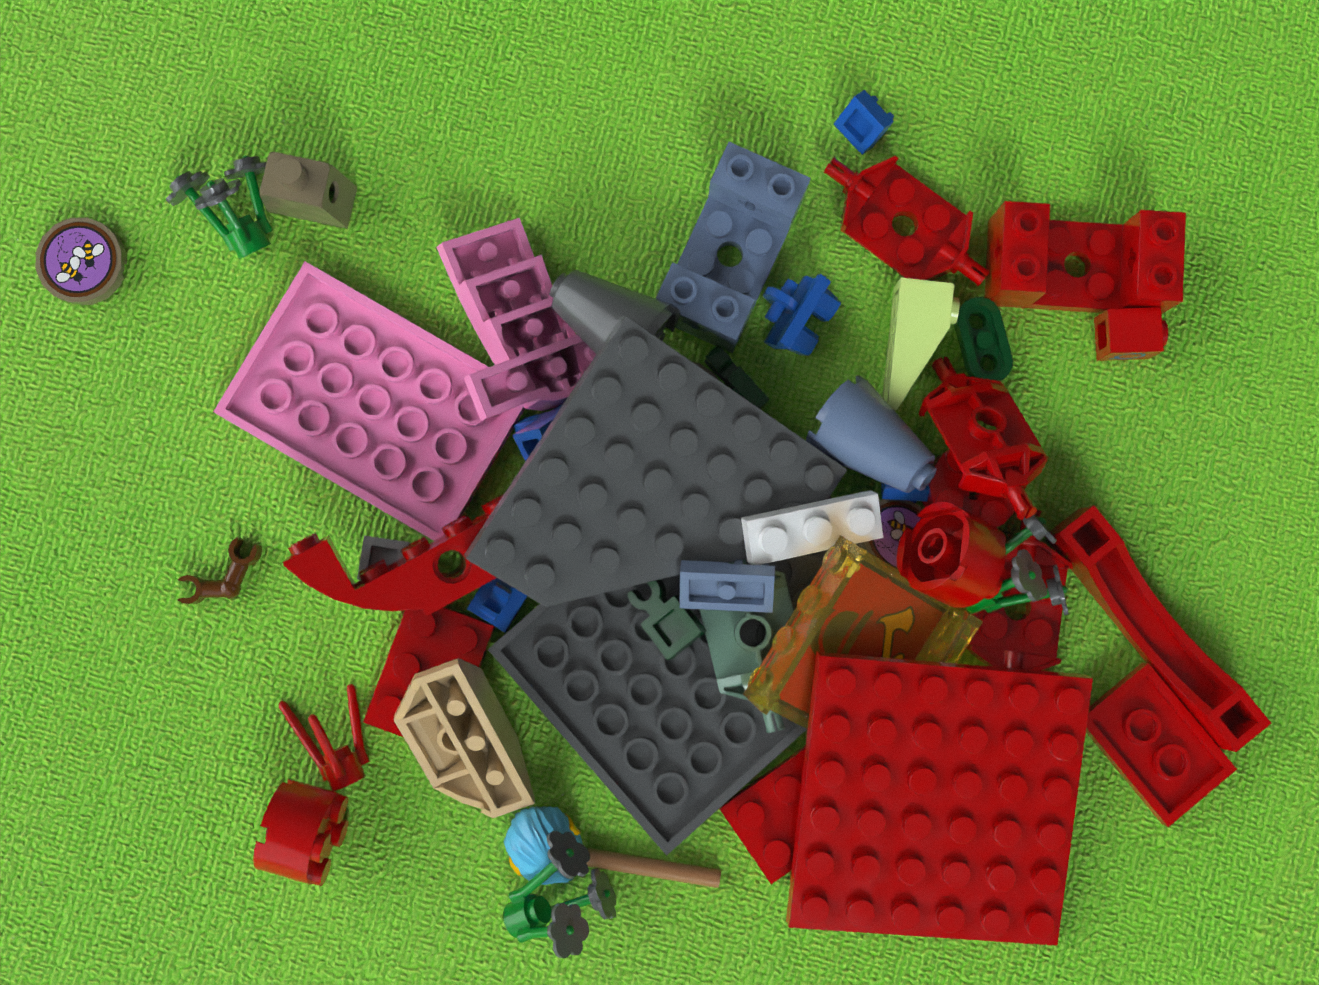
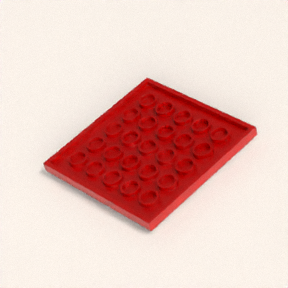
M816 652L786 914L788 927L1057 946L1093 678L1086 674Z

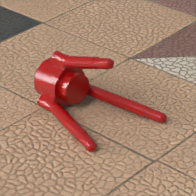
M353 684L347 686L348 708L354 744L353 752H351L348 745L333 749L317 716L311 714L308 717V721L324 753L322 755L285 701H280L278 704L287 722L317 765L323 781H328L332 791L347 787L366 777L362 765L370 762L364 748L356 688Z

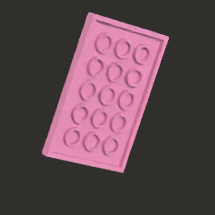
M305 261L213 412L434 541L444 535L441 527L463 515L513 431V425L518 422L525 408L523 405H520L481 421L464 377L488 368V366Z

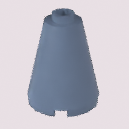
M860 375L856 376V384L847 380L828 398L815 417L822 423L817 434L809 430L806 437L808 443L841 466L905 493H910L915 488L922 491L930 483L937 471L932 466L935 460L932 452L875 388Z

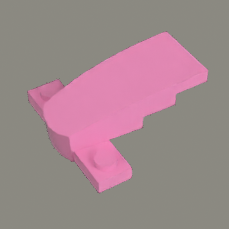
M520 218L439 244L436 248L457 296L479 339L495 364L464 377L481 421L520 405H523L525 409L543 411L556 408L565 403L596 354L552 309L553 298L549 295L552 283L542 255L534 257Z

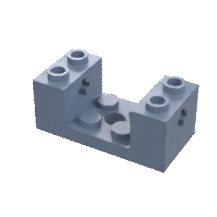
M728 142L711 178L709 195L678 263L672 262L656 299L670 303L680 309L681 315L676 326L677 329L715 346L719 345L722 349L733 354L804 200L811 180L810 177ZM724 246H734L740 251L742 260L736 266H724L717 258L718 251Z

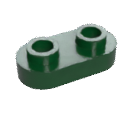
M974 297L967 300L959 307L957 322L954 324L966 371L969 377L1002 381L1012 370L1013 356L1001 312L998 306L988 298ZM975 315L982 320L981 329L971 327L969 324L970 316ZM982 357H988L992 360L994 365L992 371H986L981 367L980 360Z

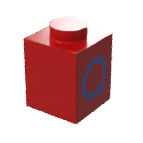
M1161 307L1107 309L1094 318L1097 361L1150 359L1164 352V346L1168 341V325L1165 320H1162Z

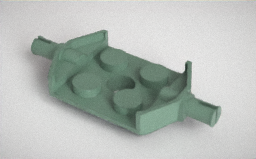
M746 559L742 560L744 565H751L746 563ZM775 571L773 613L699 609L703 627L706 629L705 635L719 692L757 702L758 707H761L766 733L775 732L771 717L772 713L776 729L780 731L785 729L779 703L755 689L796 624L785 575L782 572ZM750 619L760 621L765 627V638L757 646H748L740 638L739 631L742 624Z

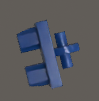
M818 274L816 278L803 276L799 284L787 279L781 290L767 287L763 297L771 304V307L767 311L765 318L775 324L764 340V343L773 349H787L800 356H809L819 341V336L804 326L812 314L822 322L829 321L841 305L838 298L827 289L831 281L822 274Z

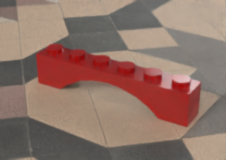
M1095 505L1077 509L1053 528L1051 532L1057 538L1054 544L1045 536L1055 551L1073 564L1072 572L1144 661L1152 666L1219 748L1237 752L1272 724L1243 687L1207 656L1168 613L1140 574L1124 541Z

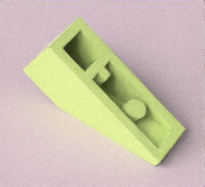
M901 277L894 287L883 388V399L894 411L898 409L949 330L950 324H956L960 301L959 298L953 297L954 283Z

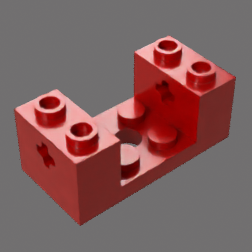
M1004 201L988 220L986 269L990 270V272L985 277L984 298L990 299L999 307L1102 313L1107 309L1161 307L1163 314L1183 302L1185 212L1140 210L1124 224L1049 220L1050 204ZM1076 256L1083 261L1085 273L1082 277H1073L1067 273L1064 266L1066 257Z

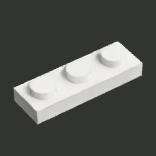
M872 490L741 517L747 562L751 565L766 564L883 538L878 493Z

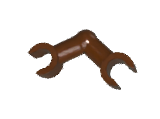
M236 537L229 545L228 553L232 561L224 580H203L197 576H181L177 580L193 582L196 586V592L192 597L179 598L178 601L194 605L202 602L205 598L225 597L232 599L240 594L241 584L248 567L257 563L261 558L262 547L255 544L251 549L250 555L243 559L240 556L243 539Z

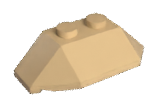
M458 658L416 673L394 714V722L432 787L463 804L480 808L481 813L491 818L533 805L535 798L518 736L482 669Z

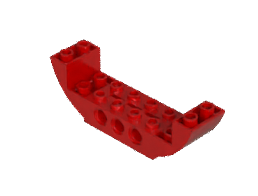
M503 495L482 505L484 514L470 520L469 517L464 515L441 527L444 535L429 543L423 537L401 549V553L404 556L389 565L382 559L359 572L361 580L356 583L329 535L319 540L315 532L292 544L288 548L291 556L287 557L282 563L306 585L334 600L363 609L393 612L422 609L426 617L497 578L467 560L464 554ZM456 550L460 555L458 568L449 573L440 571L438 569V559L446 551Z

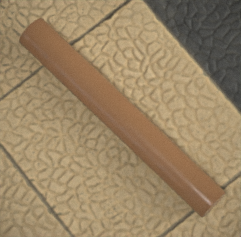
M588 848L590 860L586 863L588 867L719 888L721 870Z

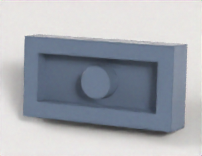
M681 560L680 608L773 613L775 566H769L768 563L744 565L742 560H736L734 564H728V562Z

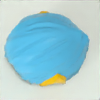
M532 806L529 809L524 808L516 813L515 818L512 819L511 826L507 830L504 839L506 852L509 854L510 866L518 876H523L530 881L552 862L547 854L550 849L547 843V836L550 832L558 831L561 834L571 832L575 836L576 841L582 844L581 831L576 827L572 819L567 814L561 812L558 807ZM557 870L541 885L567 883L573 879L564 877Z

